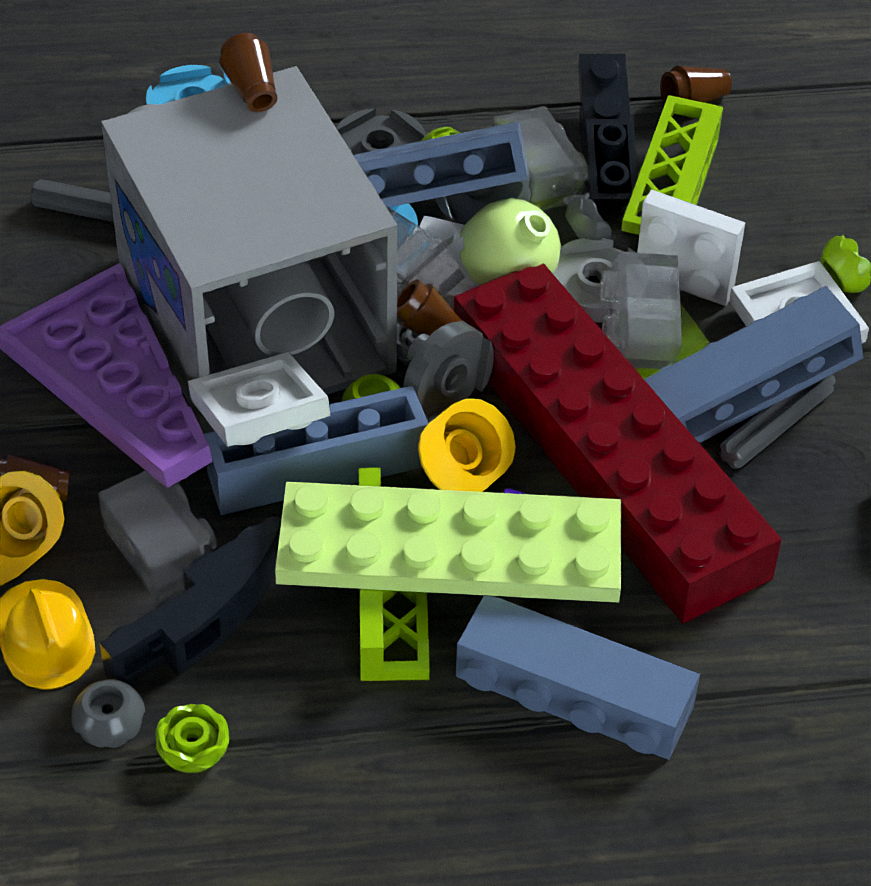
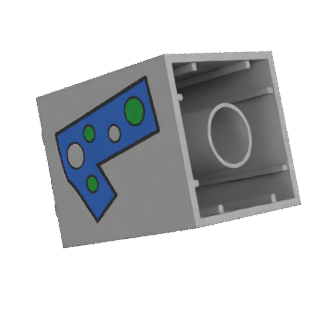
M297 66L273 73L278 99L272 108L263 112L250 111L233 84L229 82L221 88L161 105H143L133 109L128 114L101 121L119 263H121L129 286H132L137 296L139 307L143 315H146L167 358L168 364L176 376L204 433L215 430L191 401L188 381L286 352L290 353L326 395L347 388L354 380L368 374L385 376L396 372L398 225Z

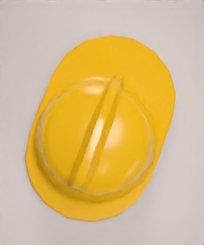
M463 399L452 404L426 425L420 434L418 443L421 465L429 480L439 490L483 492L506 472L513 462L516 448L513 430L506 417L495 406L480 399Z
M27 471L8 472L0 477V586L18 577L51 550L60 538L64 524L63 507L59 493L41 476Z
M40 579L26 581L12 587L0 598V648L5 663L15 678L29 687L42 690L58 689L79 680L91 667L96 652L94 634L83 604L73 589L58 581Z

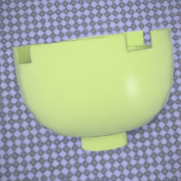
M509 198L492 202L481 208L460 231L459 239L464 236L463 242L465 247L460 252L461 261L472 280L479 286L511 272L522 271L527 267H536L542 263L552 273L558 267L561 249L558 231L551 219L539 207L525 200Z

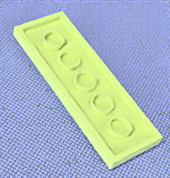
M286 482L275 569L276 584L619 603L621 591V499Z

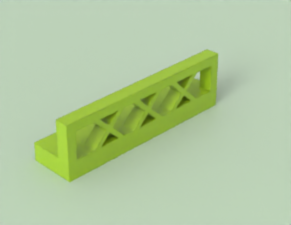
M668 95L625 212L621 231L640 234L642 217L637 215L638 212L643 210V202L651 190L697 205L718 143L723 112L722 106ZM674 114L696 118L699 121L681 128L672 117ZM679 143L686 151L685 154L670 159L662 150ZM668 174L675 185L658 190L651 180Z
M359 468V485L381 487L380 468ZM360 589L361 681L429 680L427 592ZM397 592L403 594L416 605L415 608L400 620L383 607V604ZM415 623L416 633L412 629H410ZM383 624L389 628V630H387L384 634ZM400 637L417 650V661H384V650Z

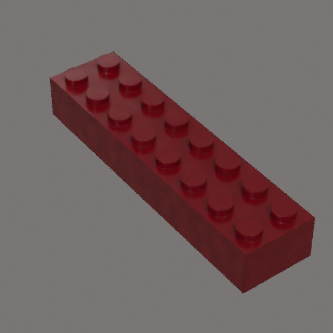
M544 263L536 267H527L522 271L511 272L454 296V312L462 321L483 333L482 336L490 341L493 346L494 363L488 383L580 497L621 499V548L682 624L773 580L782 538Z

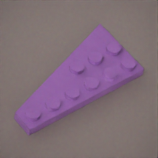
M121 263L0 326V349L166 488L213 462L209 444L191 407L187 406L176 376H173L167 358L146 315H143L139 307L137 296L132 286L130 287L126 280Z

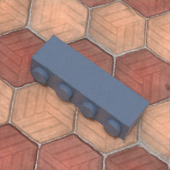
M519 122L354 155L387 208L528 180L529 173Z
M824 286L807 296L796 299L793 303L762 319L751 322L747 327L717 342L708 344L702 350L677 363L663 367L657 373L644 380L693 437L701 443L863 358L860 324L831 290Z
M413 386L330 404L331 416L312 421L309 426L302 429H286L263 436L257 442L249 445L227 447L215 431L204 433L213 461L207 465V474L220 514L225 515L284 501L286 482L351 485L359 483V468H380L381 477L422 468L418 453V443L421 432L429 423Z
M483 596L457 643L456 677L465 680L472 687L482 691L491 690L517 700L524 707L532 711H545L572 722L583 731L590 733L598 732L622 741L633 750L643 754H655L670 760L694 708L700 674L495 596Z

